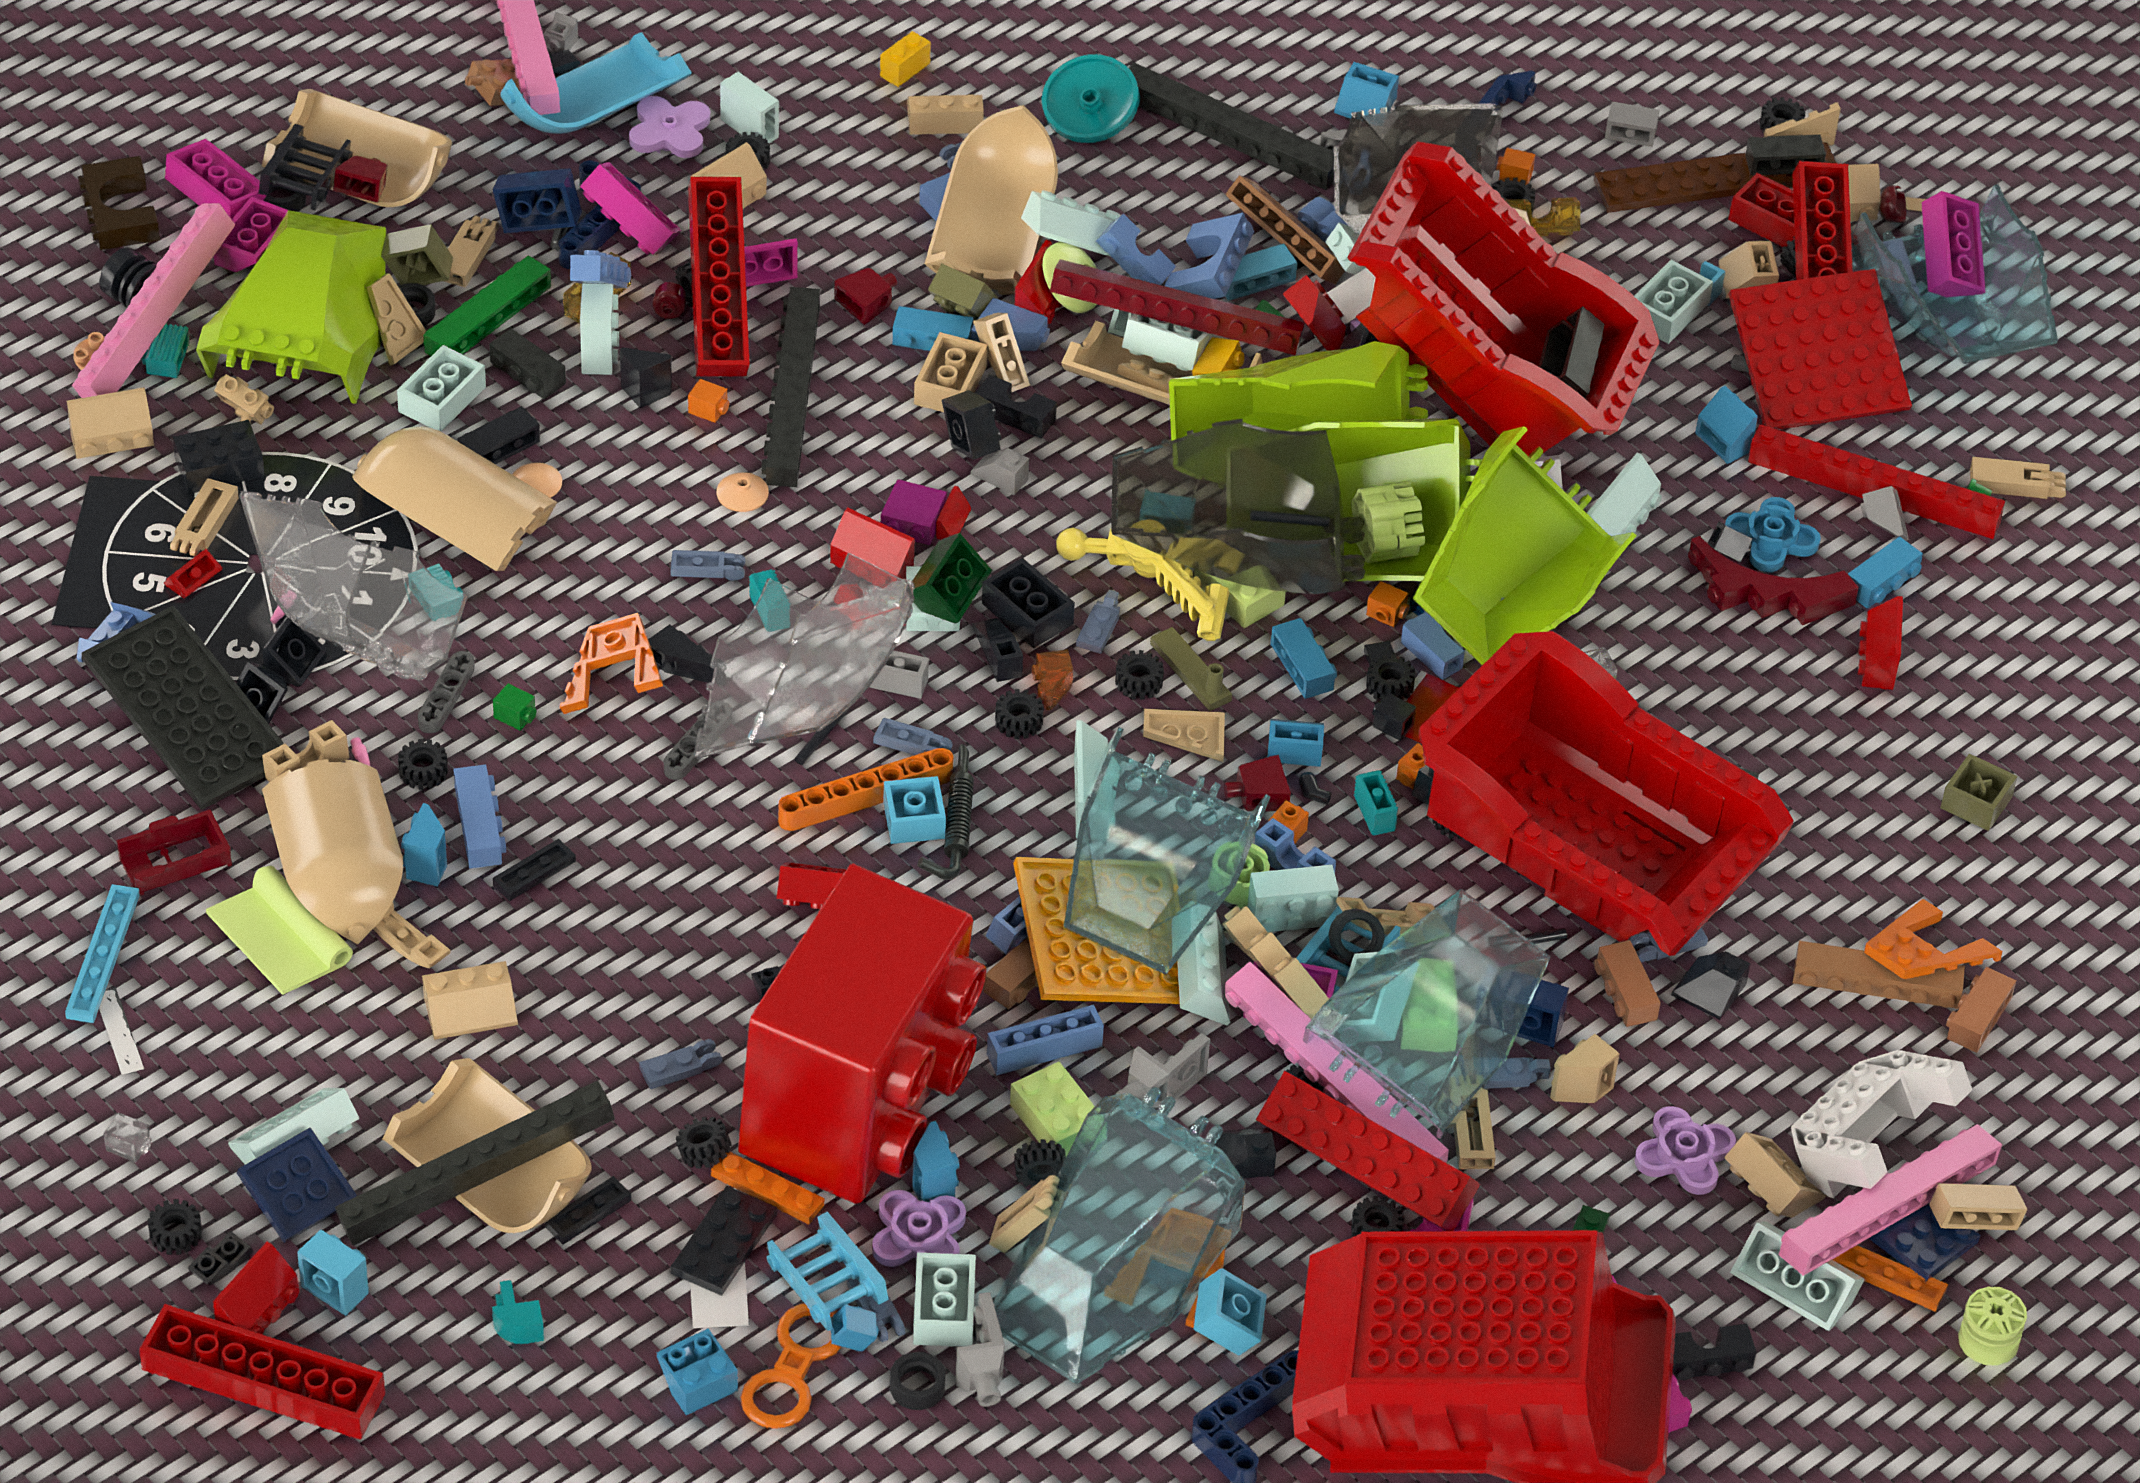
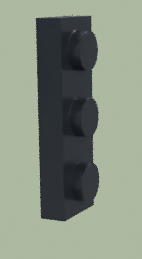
M557 839L493 877V886L511 901L575 863L576 855L560 839Z
M612 1176L567 1205L557 1215L545 1222V1228L564 1245L632 1201L631 1193Z

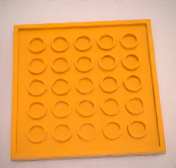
M1016 857L1013 865L1041 1000L1180 1004L1175 921L1184 912L1173 863Z

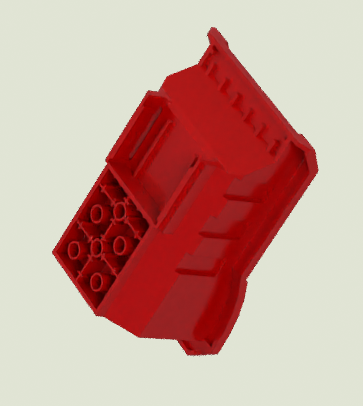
M1419 141L1412 145L1403 155L1347 257L1351 262H1355L1359 266H1365L1376 277L1371 304L1356 315V318L1381 343L1400 346L1409 353V366L1414 364L1425 366L1428 376L1424 380L1428 381V385L1490 446L1504 431L1523 426L1528 430L1516 445L1527 456L1538 447L1544 453L1580 428L1586 433L1600 431L1604 435L1614 434L1619 430L1660 342L1650 311L1627 289L1596 268L1563 252L1557 254L1553 247L1452 147ZM1582 306L1605 324L1602 334L1603 339L1598 350L1599 356L1595 362V372L1590 383V392L1585 398L1556 376L1538 367L1547 330L1563 319L1566 321L1567 316Z
M1553 631L1515 633L1419 728L1418 735L1423 747L1424 763L1434 770L1427 816L1545 889V896L1617 941H1628L1631 936L1649 930L1660 950L1669 956H1675L1785 839L1794 820L1775 789L1639 708V703L1600 664L1581 649Z

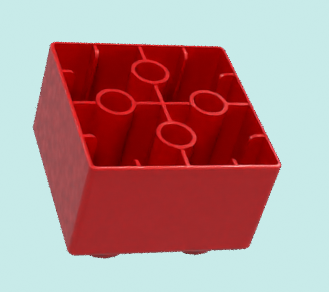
M854 863L848 866L750 1017L738 1144L739 1153L854 1204L864 1201L881 1172L896 1178H901L907 1173L913 1163L914 1150L927 1128V1117L919 1113V1110L932 1090L948 1097L956 1093L967 1075L977 1046V1037L973 1033L959 1028L966 1023L972 1014L986 979V966L969 958L973 928V917L971 914Z

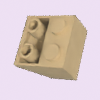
M1771 241L1745 242L1719 260V268L1725 271L1723 288L1726 299H1729V292L1732 289L1778 283L1779 273Z
M1593 1034L1587 1040H1581L1574 1050L1567 1055H1561L1554 1064V1078L1551 1082L1550 1098L1558 1102L1595 1103L1614 1088L1620 1053L1596 1034Z

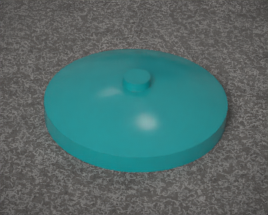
M1084 55L1063 63L1050 75L1042 92V108L1050 127L1060 136L1081 143L1103 141L1120 133L1132 121L1139 106V89L1133 73L1119 60L1105 55Z

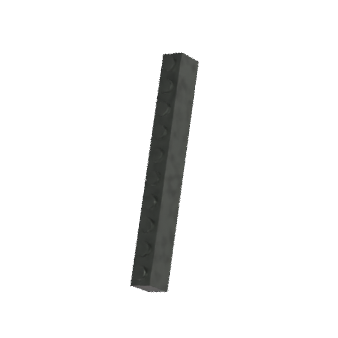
M1135 62L1130 65L1129 69L1133 73L1139 89L1140 107L1324 190H1327L1337 179V175L1341 173L1342 155Z
M790 287L789 297H784L783 312L787 313L781 316V330H784V332H779L778 347H782V350H777L776 365L780 366L774 369V383H777V386H772L771 401H775V404H770L769 419H772V422H767L766 437L770 438V441L765 440L764 456L768 457L767 459H762L761 471L762 474L766 475V484L770 486L797 487L820 311V289Z
M595 1081L336 1206L335 1209L352 1246L615 1120L611 1103L599 1081Z

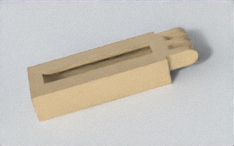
M474 216L472 221L465 220L448 248L453 256L449 280L444 282L466 288L493 244L499 222L493 221L489 226L490 220L484 218L480 223L481 218L479 216Z
M1972 457L1970 481L1972 478L1976 479V483L1991 489L1994 494L2045 499L2047 497L2063 498L2066 496V475L2062 472L2049 471L2050 464Z
M207 478L177 526L170 549L177 551L180 547V552L184 554L190 549L191 556H197L200 550L208 549L239 499L238 487Z
M1454 1077L1451 1110L1458 1169H1494L1496 1156L1488 1091L1484 1090L1483 1078L1476 1077V1086H1472L1471 1077H1465V1086H1461L1460 1077ZM1473 1107H1478L1479 1122H1473V1119L1467 1122V1118H1474Z
M1050 1175L1045 1180H1041L998 1215L989 1245L1005 1253L1050 1216L1051 1210L1049 1208L1053 1206V1199L1058 1190L1056 1187L1058 1186L1059 1178Z

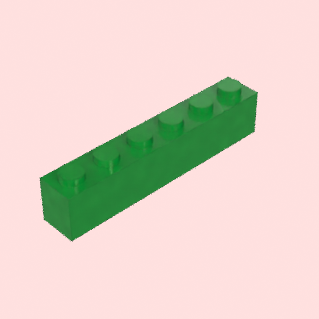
M529 255L520 262L515 263L507 272L499 275L495 281L482 288L475 296L465 301L451 314L446 315L434 327L429 328L423 334L424 352L432 356L444 345L461 354L466 353L550 289L551 269Z

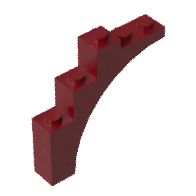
M1701 536L1691 539L1688 552L1689 561L1698 568L1705 581L1709 583L1707 590L1708 598L1712 603L1716 604L1720 611L1748 601L1751 609L1755 610L1761 618L1789 609L1791 615L1796 617L1802 625L1852 607L1856 603L1859 587L1845 570L1825 576L1792 578L1764 574L1745 568L1727 559L1714 550Z

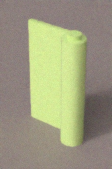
M266 866L257 870L253 880V888L206 909L208 916L282 995L341 968L349 962L353 954L352 948L335 931L325 926L302 905L291 890L287 880L274 866Z

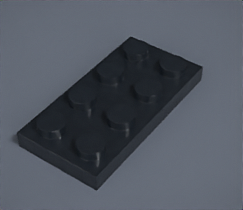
M726 1186L671 1265L670 1274L722 1296L776 1217L777 1207Z

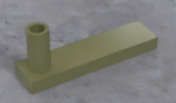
M1173 627L1151 637L1150 645L1209 711L1232 701V693L1223 684L1224 668L1222 665L1213 663L1207 666Z

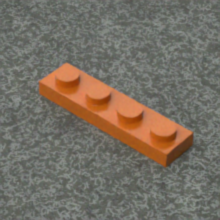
M732 1152L726 1153L727 1157L725 1159L719 1158L720 1163L714 1165L711 1169L712 1177L752 1197L776 1206L778 1210L808 1225L824 1206L823 1197Z
M1858 1245L1832 1259L1864 1278L1865 1282L1935 1312L1948 1288V1284L1932 1277L1926 1282L1922 1276L1911 1268Z

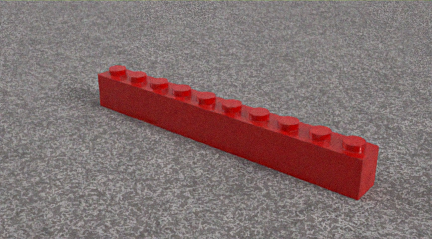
M1759 424L1751 442L1748 462L1860 498H1863L1862 494L1893 486L1898 491L1902 511L1990 539H1994L2001 523L2005 501L1761 424Z

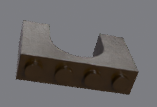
M141 156L81 165L82 175L78 176L80 191L85 190L82 193L84 207H89V209H86L88 223L94 224V226H91L93 241L98 240L100 250L160 241L159 225L154 205L129 210H117L105 205V202L112 197L147 190Z

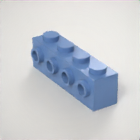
M584 250V255H571L570 281L580 284H613V288H627V282L631 280V269L628 267V263L620 261V257L596 250Z
M486 765L454 768V786L469 869L501 865L502 853H506V842L504 836L499 837V832H503L501 816H495V812L499 811L497 795L492 796L491 794L492 791H495L493 775H488Z
M1020 896L994 917L986 934V937L1005 954L1028 937Z
M1086 1006L988 1033L987 1056L996 1075L1004 1074L1102 1047L1104 1025L1095 1006Z

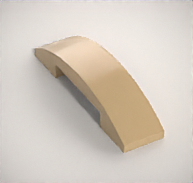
M1337 897L1336 899L1342 911L1356 908L1374 915L1383 926L1384 934H1389L1396 925L1401 927L1400 934H1409L1436 927L1443 921L1434 906L1428 903L1408 902L1405 911L1367 908L1361 898ZM1358 919L1351 921L1355 925L1372 932L1370 926L1365 921Z
M393 902L380 922L373 928L398 953L422 967L430 969L450 954V949L432 934L426 937L394 910Z

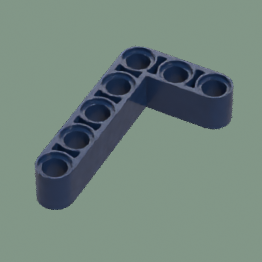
M587 160L579 165V187L600 163ZM626 177L638 190L641 191V185L638 182ZM599 204L577 223L576 227H573L560 239L559 263L563 268L570 269L571 255H584V250L597 251L619 230L621 225L615 219H608L601 212L602 207Z
M1298 1350L1286 1353L1200 1410L1194 1416L1192 1442L1232 1483L1256 1482L1259 1464L1258 1456L1235 1432L1293 1394L1296 1370L1294 1369L1297 1367Z

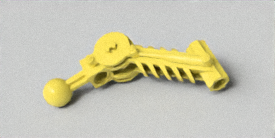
M1141 521L1132 525L1128 530L1110 529L1108 539L1087 538L1086 534L1077 528H1068L1059 534L1056 539V549L1064 559L1070 561L1079 560L1086 553L1106 554L1110 565L1133 566L1135 572L1140 576L1147 578L1156 577L1157 584L1160 587L1164 586L1168 596L1173 595L1174 602L1177 605L1181 603V609L1185 613L1189 611V617L1193 622L1197 618L1199 619L1198 637L1206 641H1215L1221 638L1230 593L1229 589L1221 584L1211 583L1210 586H1206L1204 592L1199 577L1195 576L1193 578L1192 570L1189 567L1185 569V564L1181 559L1177 561L1176 553L1172 549L1165 530L1157 523Z

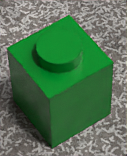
M509 683L493 699L494 718L519 731L527 723H531L536 716L535 696Z

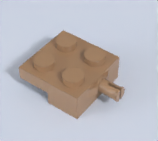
M511 59L472 61L468 75L465 77V84L467 86L474 85L490 106L506 105L500 94L508 80L512 79L520 91L519 78H516L515 64L512 63Z

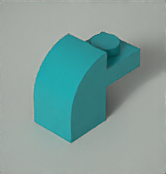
M500 1281V1293L495 1294L496 1306L492 1307L493 1326L497 1334L504 1340L516 1344L544 1341L543 1319L539 1300L515 1303L512 1281Z

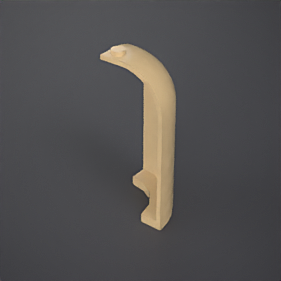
M306 89L298 93L294 109L288 119L291 122L287 131L281 130L276 138L267 142L262 167L267 165L294 124L304 126L303 136L306 137V140L340 150L346 139L351 140L350 151H353V156H361L368 159L377 158L381 162L388 165L386 185L379 202L376 203L361 198L357 199L382 207H398L416 200L434 184L447 163L452 141L447 136L427 127L312 89ZM304 149L299 151V153L329 162L334 159ZM298 162L290 163V165L319 174L325 172L324 170ZM303 179V181H306V182H309V183H312V184H315V185L317 184V183H315V182H311V181H308V180Z
M1024 105L991 115L978 124L962 142L952 165L925 260V265L935 273H937L941 264H944L984 282L990 289L998 290V294H1015L1017 283L1040 248L1043 236L1038 235L1021 218L1031 192L1041 193L1042 190L1054 194L1058 179L1057 158L1049 134L1041 122Z
M1095 321L1088 336L1083 341L1084 347L1081 344L1070 342L1061 362L1064 370L1170 405L1169 393L1141 385L1117 374L1119 364L1129 363L1130 360H1138L1145 363V366L1180 378L1193 376L1192 370H1180L1174 364L1168 362L1159 363L1154 361L1153 357L1130 353L1128 349L1122 348L1124 338L1107 333L1105 324ZM1256 352L1250 367L1263 364L1260 353Z
M429 427L404 428L386 436L367 455L364 454L361 457L353 474L355 482L367 492L495 571H505L511 559L523 544L520 538L526 532L531 535L537 528L545 525L557 504L555 500L453 438Z
M328 759L308 762L306 767L293 772L290 769L285 771L262 789L282 867L288 885L302 905L325 926L359 944L380 922L397 894L403 873L402 853L377 769L351 760H345V763L329 762Z
M470 1058L454 1060L450 1062L442 1078L432 1088L431 1091L434 1095L423 1104L419 1101L411 1108L393 1115L383 1140L416 1167H419L535 1110ZM572 1140L455 1198L496 1230L506 1233L527 1231L547 1222L570 1203L587 1180L591 1172V1162L584 1150Z

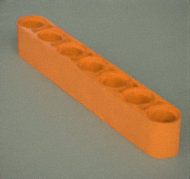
M937 748L785 795L778 803L779 826L787 831H795L883 803L884 781L938 776L939 784H945L950 781V776L953 774V753L946 748Z

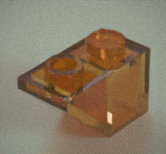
M1068 649L1037 653L1036 665H1032L1033 679L1039 682L1037 685L1038 697L1044 700L1046 710H1052L1072 688L1073 666Z

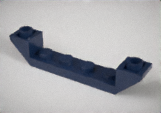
M1531 70L1499 76L1457 130L1454 150L1462 155L1473 169L1475 166H1480L1484 156L1481 153L1482 142L1476 140L1479 131H1484L1488 119L1496 115L1498 106L1501 103L1504 104L1507 98L1523 104L1528 96H1533L1537 87V83H1535L1536 72Z

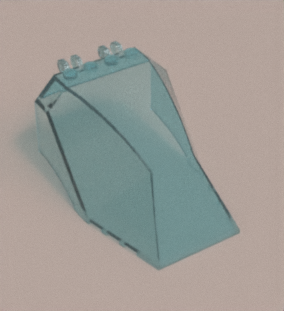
M1999 184L1993 186L1980 213L1986 293L1981 295L1944 297L1928 291L1923 225L1918 224L1914 226L1913 235L1899 238H1902L1916 285L1919 289V297L1911 287L1912 282L1901 259L1897 260L1883 244L1885 241L1899 238H1894L1892 231L1883 232L1884 241H1881L1867 213H1861L1851 235L1852 264L1857 271L1875 269L1881 293L1909 325L1935 347L1961 363L1967 364L2057 344L2055 319L2050 306L2051 295L2048 293L2046 281L2048 276L2043 262L2044 251L2035 231H2030L2011 209Z
M1118 727L1106 746L1095 771L1081 815L1063 928L1166 975L1236 886L1271 796L1265 795L1253 812L1248 813L1216 798L1221 786L1219 783L1215 782L1210 788V794L1201 791L1205 783V777L1199 775L1194 787L1166 775L1171 761L1165 759L1160 766V771L1150 768L1155 761V754L1151 752L1148 754L1144 764L1116 752V746L1124 730Z
M1460 889L1371 957L1319 1009L1305 1027L1303 1041L1308 1044L1316 1034L1339 1052L1329 1067L1331 1071L1338 1070L1344 1059L1347 1058L1354 1065L1345 1073L1344 1081L1349 1083L1360 1069L1386 1088L1375 1102L1378 1107L1384 1105L1391 1093H1393L1400 1100L1392 1107L1389 1115L1395 1118L1407 1104L1438 1128L1436 1138L1441 1142L1505 1063L1551 956L1463 889Z
M1153 1087L1145 1095L1143 1101L1130 1093L1105 1096L1086 1115L1057 1176L1059 1178V1183L1056 1187L1058 1190L1053 1199V1206L1049 1208L1051 1210L1050 1216L1029 1234L993 1302L1003 1338L1075 1384L1080 1383L1103 1368L1104 1363L1118 1354L1120 1356L1125 1354L1127 1348L1141 1339L1143 1341L1148 1339L1149 1334L1163 1325L1166 1327L1170 1325L1188 1306L1189 1299L1217 1257L1241 1230L1246 1183L1225 1152L1214 1145L1222 1135V1127L1215 1125L1208 1132L1205 1139H1203L1199 1135L1205 1130L1208 1123L1207 1118L1203 1115L1193 1123L1190 1130L1167 1117L1175 1105V1098L1168 1096L1162 1101L1158 1110L1152 1107L1160 1098L1161 1091L1157 1087Z

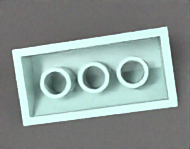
M1042 190L1041 193L1031 192L1021 218L1040 236L1110 256L1096 240L1121 215L1111 210H1107L1106 213L1099 211L1098 207L1088 203L1085 206L1078 205L1077 201L1068 197H1064L1063 200L1058 199L1053 193Z
M1635 454L1587 512L1610 536L1630 532L1635 533L1638 525L1645 523L1651 509H1656L1660 504L1662 495H1660L1661 482L1641 454Z
M1076 720L1074 750L1076 838L1109 839V827H1115V811H1110V807H1114V791H1109V786L1114 784V770L1108 769V766H1113V750H1108V739L1082 720Z
M1192 903L1175 921L1180 1008L1228 1025L1230 1023L1229 1002L1225 997L1227 967L1223 930L1217 912Z
M322 1088L228 1142V1144L241 1161L247 1164L310 1127L322 1145L329 1141L327 1137L335 1132L342 1134L353 1127L351 1123L360 1118L345 1088Z
M1767 1221L1757 1222L1730 1273L1830 1331L1851 1306L1865 1279L1833 1260L1803 1276L1778 1255L1782 1245L1781 1239L1785 1232Z

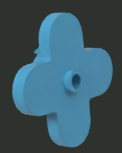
M1771 497L1764 500L1758 512L1754 510L1751 514L1744 512L1734 513L1725 522L1726 525L1752 538L1749 559L1756 569L1763 572H1775L1781 569L1787 554L1801 557L1815 554L1819 549L1821 540L1820 534L1815 528L1800 524L1798 519L1795 520L1794 506L1788 500L1780 497Z

